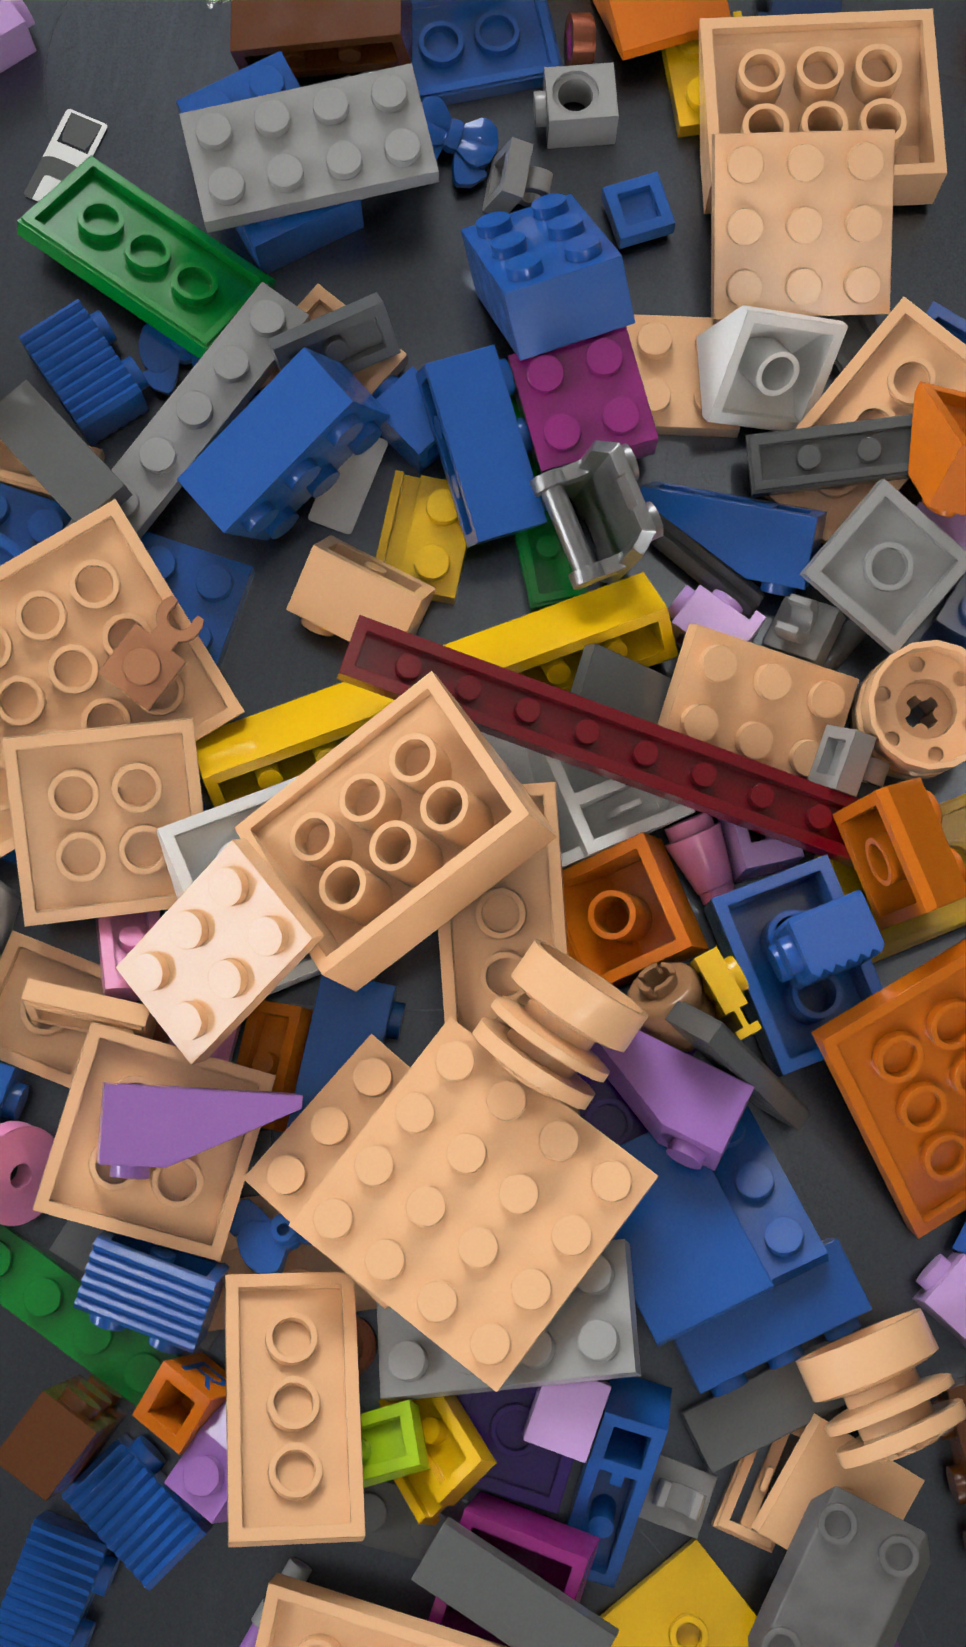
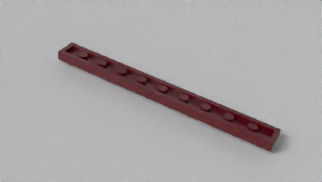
M359 615L336 679L396 700L432 671L442 681L480 732L820 856L827 854L829 859L855 868L832 814L859 800L858 798Z

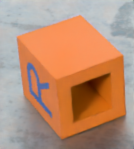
M203 1352L165 1360L132 1416L179 1455L183 1454L199 1429L226 1400V1371Z

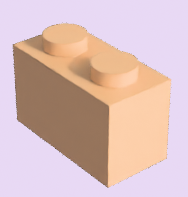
M330 535L313 545L286 610L302 617L300 620L301 624L310 631L323 636H333L335 634L349 642L359 615L416 635L436 588Z

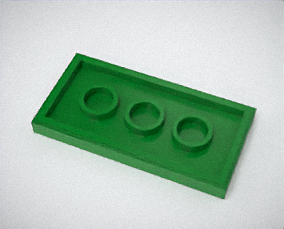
M89 156L17 220V235L199 359H201L261 282L275 290V279L93 156Z

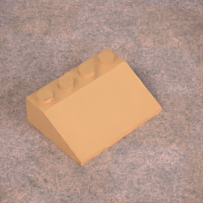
M933 8L700 18V165L704 214H712V134L895 129L893 206L933 204L947 175Z
M432 671L234 827L241 839L246 838L324 933L325 936L309 952L321 974L355 992L557 837L525 788L442 681Z

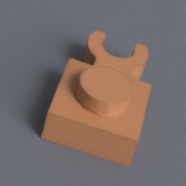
M172 595L164 599L159 605L156 612L157 626L150 634L135 623L98 671L101 676L147 711L151 710L187 663L173 650L179 643H187L194 640L200 634L204 625V619L197 616L188 628L183 630L173 628L169 624L168 617L178 604V600Z

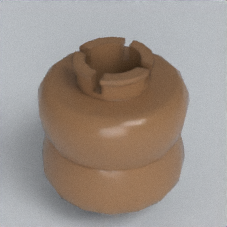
M682 962L651 964L640 972L627 992V996L641 1006L648 1014V1018L640 1028V1031L682 1052L691 1051L695 1047L665 1020L678 1001L681 1003L685 1001L716 1019L715 1006L705 994L701 978L694 968Z

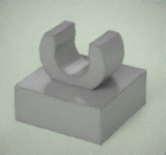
M512 137L494 156L491 162L482 212L487 214L498 211L509 213L517 204L531 207L534 200L540 196L550 194L553 173L541 167L530 166L534 144Z
M791 593L790 596L784 597L762 644L766 648L823 667L846 618L837 607Z
M827 724L808 780L856 797L861 782H869L883 787L891 764L871 756L877 737L855 729Z
M660 1454L639 1518L697 1539L718 1476L714 1473H708L704 1469Z

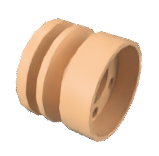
M939 640L911 643L889 655L872 669L857 687L849 711L850 728L877 737L871 756L891 764L887 776L905 781L918 777L929 779L966 761V650L963 647ZM920 706L924 710L925 715L921 718V723L912 727L905 718L909 716L910 709Z
M535 939L511 974L513 980L531 999L525 1006L515 1000L498 995L491 1004V1007L511 1028L495 1020L483 1017L472 1034L497 1059L500 1066L520 1082L544 1096L554 1097L574 1108L585 1110L594 1098L595 1092L575 1071L592 1080L604 1083L610 1071L590 1049L597 1042L604 1047L624 1053L648 1018V1014L626 994L585 965L548 943Z
M921 1308L901 1313L820 1347L795 1361L813 1402H827L843 1398L848 1409L836 1415L824 1426L829 1437L844 1435L856 1430L859 1432L860 1436L850 1440L835 1451L844 1469L858 1467L867 1463H887L910 1455L933 1444L948 1429L966 1419V1406L961 1398L945 1400L933 1405L930 1401L931 1398L946 1391L955 1384L950 1373H939L920 1378L915 1368L939 1350Z

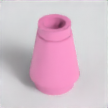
M699 813L664 829L670 842L665 845V848L696 894L700 896L703 905H707L714 897L736 889L733 883L734 879L721 822L714 823L712 816Z

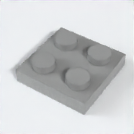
M882 479L874 485L799 575L887 652L895 653L966 572V550L888 481Z

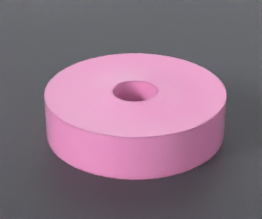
M22 1121L0 1123V1224L6 1226L22 1225L42 1214L41 1212L34 1211L33 1205L54 1141V1137L47 1131ZM17 1166V1173L15 1177L10 1181L11 1173L13 1169Z

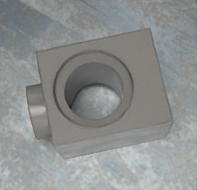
M614 62L544 67L543 91H533V113L535 127H545L547 149L615 144L619 112ZM569 102H577L586 108L581 111H571L563 107V105Z

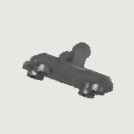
M595 440L580 460L544 472L529 481L535 497L542 496L573 571L568 577L574 590L587 587L598 581L608 584L619 581L644 556L651 541L663 536L664 530L661 517L652 502L648 501L645 503L636 481L639 478L638 463L632 449L626 443L621 445L618 442ZM569 497L573 500L581 521L585 519L596 546L594 553L598 560L597 562L594 560Z
M838 1486L813 1498L807 1506L748 1635L749 1647H894L931 1563L927 1533Z

